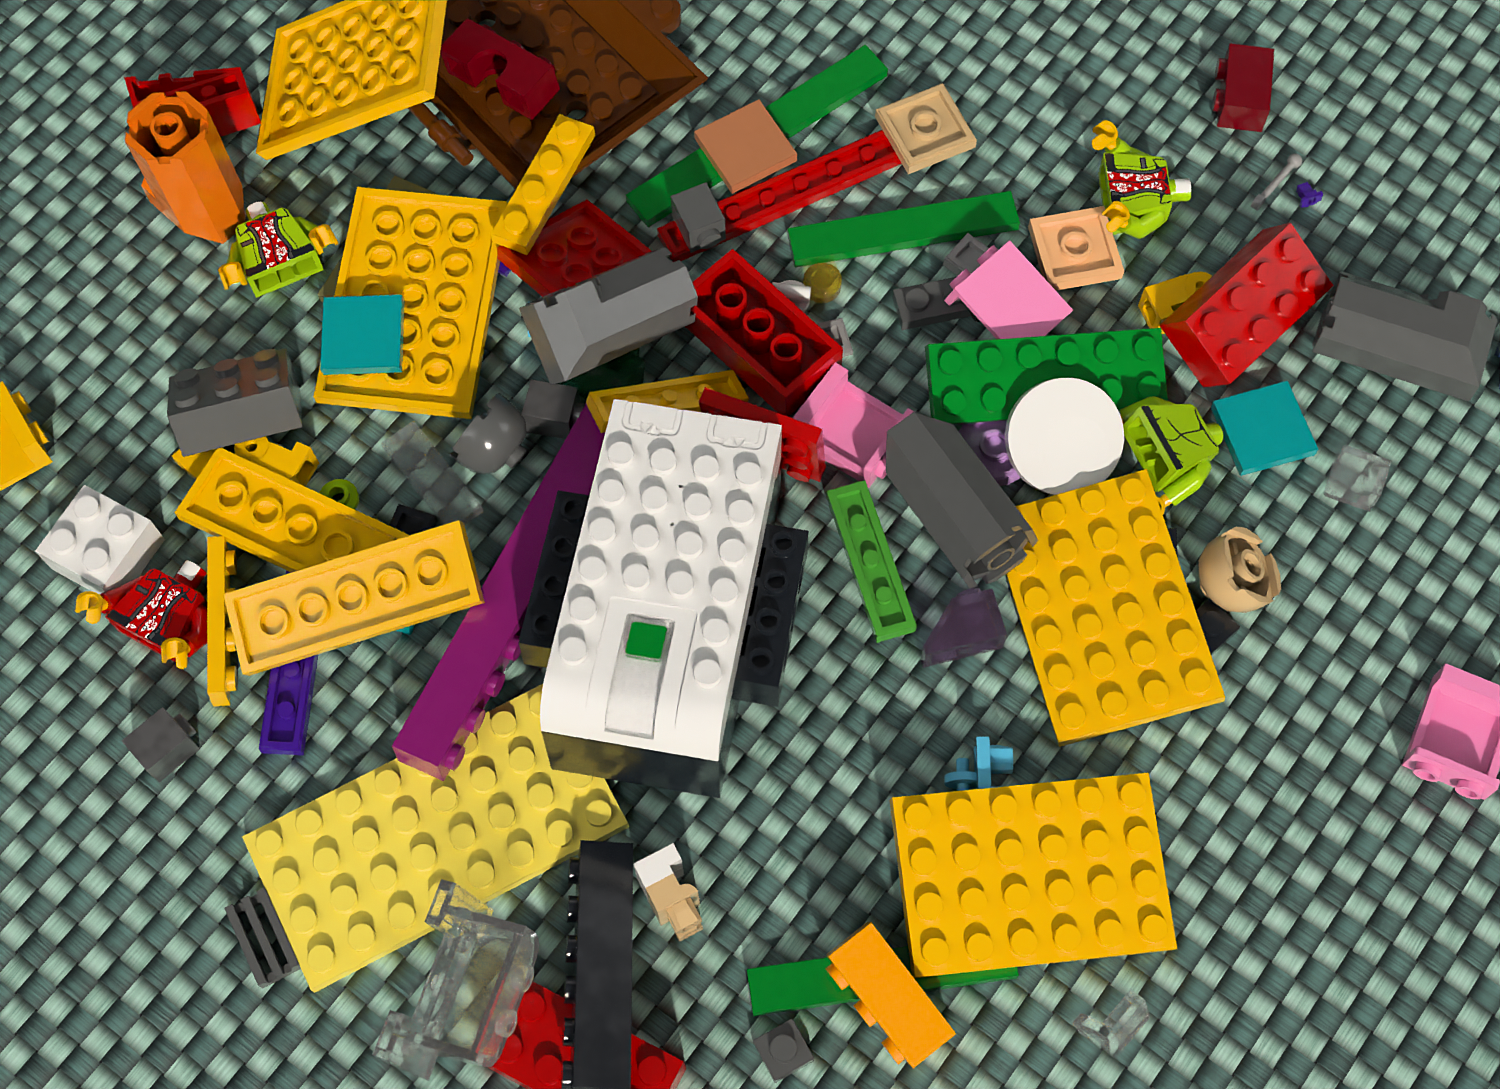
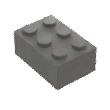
M287 348L280 350L265 349L251 357L239 360L225 359L211 367L199 370L193 368L184 369L175 374V376L169 377L167 417L183 457L303 427L300 386Z

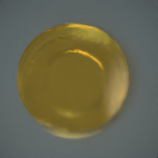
M817 263L806 270L803 276L804 286L811 287L810 300L817 303H828L836 299L840 294L842 277L839 270L833 265Z

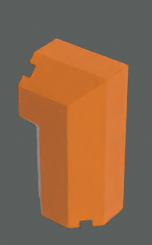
M186 91L175 92L177 97H166L164 92L152 93L130 110L127 116L129 134L126 132L125 143L144 176L141 186L150 203L184 233L224 244L236 234V227L246 222L243 188L208 110Z

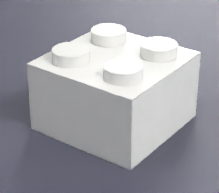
M84 485L35 552L52 570L90 591L101 594L139 577L165 539L151 520Z

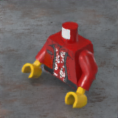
M185 560L173 578L153 568L145 575L104 593L98 594L93 591L80 593L76 599L75 612L80 613L87 610L86 621L91 624L100 621L101 613L107 614L105 618L118 632L159 653L162 663H166L170 659L176 663L177 668L184 669L188 665V657H191L207 644V601L201 593L196 591L207 573L201 567L188 560Z

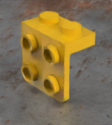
M3 381L0 382V491L53 462L43 445L49 442L47 436L38 422L34 421L31 423L26 415L32 412L27 401L20 391L12 394Z

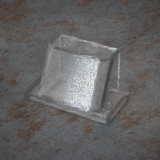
M441 879L425 923L442 933L444 937L412 1018L402 1013L389 1011L372 1055L415 1077L428 1081L438 1056L487 1068L493 1066L501 1056L507 1038L515 1030L519 1005L524 992L532 984L534 977L533 967L539 951L537 934L525 925L492 917L494 910L457 883Z

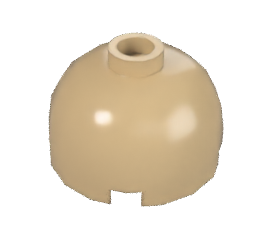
M1236 526L1209 542L1200 556V588L1206 597L1226 611L1251 612L1273 602L1272 598L1280 593L1281 577L1277 563L1271 553L1264 556L1257 546L1263 542L1258 535L1247 528Z

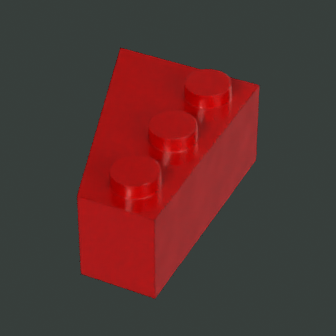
M241 67L199 70L193 72L194 77L172 78L171 73L159 74V80L138 81L136 76L124 77L133 108L152 93L164 92L166 97H177L175 92L186 91L208 110L220 137L261 124L255 102Z

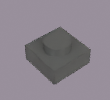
M793 1019L753 1040V1044L774 1083L814 1062V1057Z

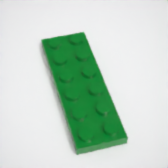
M1161 328L939 343L925 346L931 418L953 425L1007 421L1013 406L1026 391L1039 383L1058 378L1080 379L1097 386L1111 398L1119 412L1120 409L1147 397L1155 396L1168 401Z

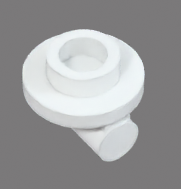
M787 280L781 283L772 282L800 310L805 312L808 309L811 296L810 286H805L803 283L795 280Z

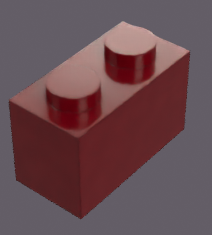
M1229 43L1225 58H1218L1215 70V80L1221 81L1220 89H1215L1212 102V111L1218 112L1217 127L1262 132L1270 112L1275 49Z

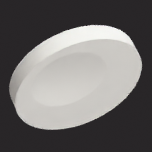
M1075 378L1051 379L1030 388L1013 406L1005 429L1006 451L1014 470L1033 488L1052 495L1105 481L1117 466L1124 444L1123 423L1114 402L1097 386Z

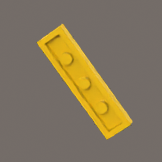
M559 114L490 233L492 242L528 255L595 137L593 126Z
M727 370L589 392L586 404L600 432L604 433L606 432L614 399L701 412L699 399L705 387L748 402L749 397L735 372Z
M224 536L207 537V693L213 706H229L230 691H237L238 689L236 666H230V652H236L237 650L223 595L236 590V588H230V575L237 574V557L235 550H229Z

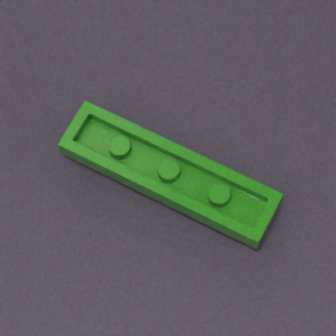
M863 480L826 491V499L876 643L916 632L917 624L866 481Z

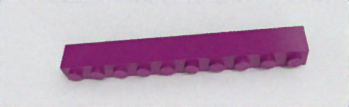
M587 404L582 409L481 588L485 603L470 607L392 744L399 762L444 781L450 769L455 771L459 767L465 754V747L463 745L470 733L475 734L481 727L485 717L484 707L490 696L496 697L499 694L505 681L504 671L510 660L516 661L520 656L521 651L518 642L557 491L590 495L605 432H600Z

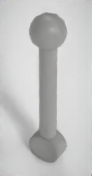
M1291 154L1288 157V164L1265 190L1256 196L1251 204L1252 208L1258 211L1268 196L1290 171L1301 166L1302 157L1299 154Z

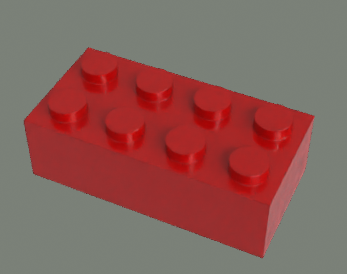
M1292 223L1282 224L1261 230L1159 326L1202 387L1228 385L1244 372L1334 285Z
M731 249L692 282L698 295L697 305L691 307L690 315L696 314L695 322L685 327L779 414L789 417L804 404L835 362L842 366L843 347L734 249Z
M523 977L478 1060L485 1067L526 1089H561L562 1062L570 1061L571 1047L562 1046L564 1017L572 1018V1004H564V997ZM631 1034V1089H676L686 1071L684 1061Z

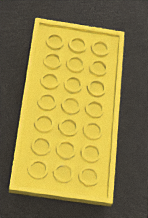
M543 684L486 712L479 730L475 734L470 733L463 745L465 747V754L459 767L455 771L450 769L444 781L399 762L396 758L242 836L311 991L315 993L561 864L570 859V857L578 855L581 840L604 841L629 828V824L605 778L551 769L540 726V704Z

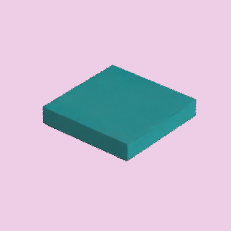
M403 296L324 297L320 370L323 375L402 372L405 302Z
M1288 381L1215 400L1211 405V410L1217 423L1222 428L1223 438L1240 476L1316 455L1318 451L1316 442Z

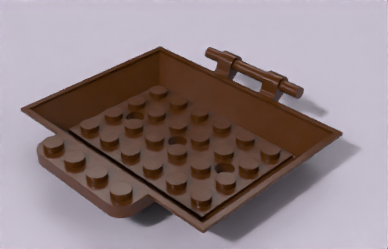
M447 0L441 45L467 18L478 24L483 20L491 19L495 21L491 28L497 35L508 41H517L526 51L537 57L544 56L554 65L560 90L531 120L503 104L495 81L500 74H492L486 77L474 88L447 72L440 53L434 98L411 106L408 109L429 130L428 136L444 152H450L462 166H467L474 158V155L469 150L477 149L516 190L559 114L568 117V114L574 110H583L587 114L583 118L575 120L591 125L595 130V137L574 172L573 178L708 80V77L666 37L681 24V6L677 0ZM431 102L453 125L450 126L444 119L439 120L424 103Z

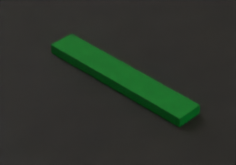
M1006 191L788 228V240L794 267H801L961 240L967 233L973 237L1015 231L1019 230L1020 221L1012 192Z
M908 946L891 948L912 975ZM828 957L747 969L753 1016L859 1001V998L849 986L841 990L825 969L832 964ZM1017 967L914 979L923 991L926 992L1016 979L1019 974Z

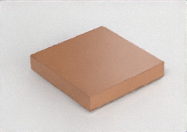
M759 99L694 131L696 142L732 194L797 161V152Z

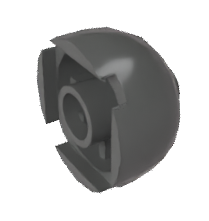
M501 393L496 394L486 404L490 408L487 413L483 412L480 416L477 415L454 445V451L450 453V457L472 472L480 474L495 473L505 464L512 469L526 452V449L521 446L527 433L525 419L521 415V411Z

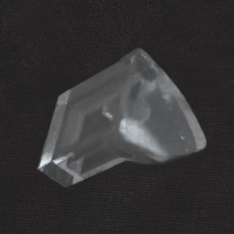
M1130 989L1103 1023L1093 1017L1080 1013L1072 1024L1091 1042L1116 1060L1149 1020L1150 1015L1145 999Z

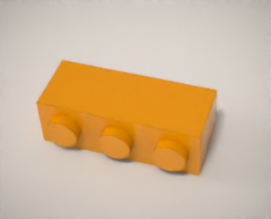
M872 922L865 923L826 954L832 964L825 969L841 990L847 986L853 990L859 998V1001L853 1005L869 1027L873 1026L876 1022L887 1035V1038L881 1043L898 1065L906 1060L912 1068L916 1067L956 1035L955 1031Z

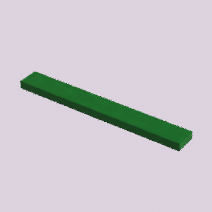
M865 44L765 108L788 140L887 77L888 68ZM699 148L627 193L626 202L649 228L672 213V195L703 183H707L710 189L723 180L705 153Z

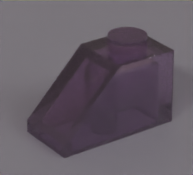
M979 588L966 589L951 599L923 646L921 655L923 668L1003 648L1007 632L993 589L980 591Z

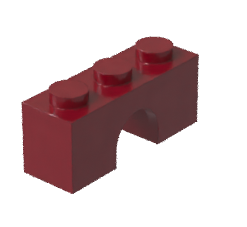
M467 18L441 45L440 53L448 73L474 88L486 77L492 74H500L495 81L503 104L531 120L560 90L555 74L556 69L546 57L535 56L526 51L517 41H508L497 35L488 25H479Z

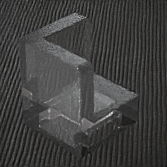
M1343 445L1333 461L1323 494L1328 498L1370 512L1382 494L1392 461L1348 445Z

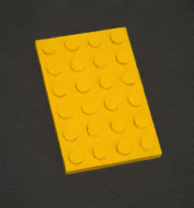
M344 0L277 28L256 154L265 160H269L433 99L436 89L447 0Z
M357 187L334 297L403 296L405 302L402 372L323 375L319 367L313 396L317 403L472 419L500 265L497 247L501 245L492 242L490 233L506 208L507 201Z
M1147 469L1015 506L1033 529L1038 541L1034 547L1027 542L1023 548L1027 554L1026 558L1022 563L1006 573V577L1059 747L1225 701L1222 685Z
M1149 773L892 797L889 800L911 973L914 978L1177 949Z

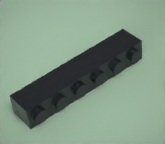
M581 840L578 857H570L568 869V884H576V896H568L567 923H575L574 935H567L565 963H573V976L566 975L564 1004H572V1018L564 1017L562 1046L571 1047L570 1061L562 1062L561 1089H631L633 843Z

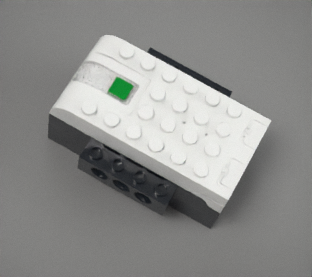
M613 400L590 495L557 491L518 642L524 664L547 668L540 704V726L551 769L714 798L721 797L739 702L746 701L775 707L779 706L808 554V530L775 525L781 488L782 425L629 402L626 400Z

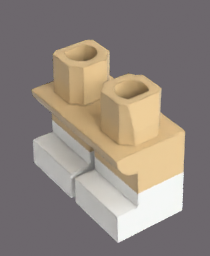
M674 843L633 864L637 880L661 926L670 922L679 942L703 930L702 919L696 907L700 906L698 890L691 884L679 885L677 878L683 876L684 872L682 859Z

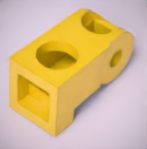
M1201 271L1193 272L1145 287L1138 307L1149 328H1161L1159 325L1207 282L1212 275Z
M266 436L234 445L236 455L305 487L319 465V461L312 448L296 442L292 450L269 442Z

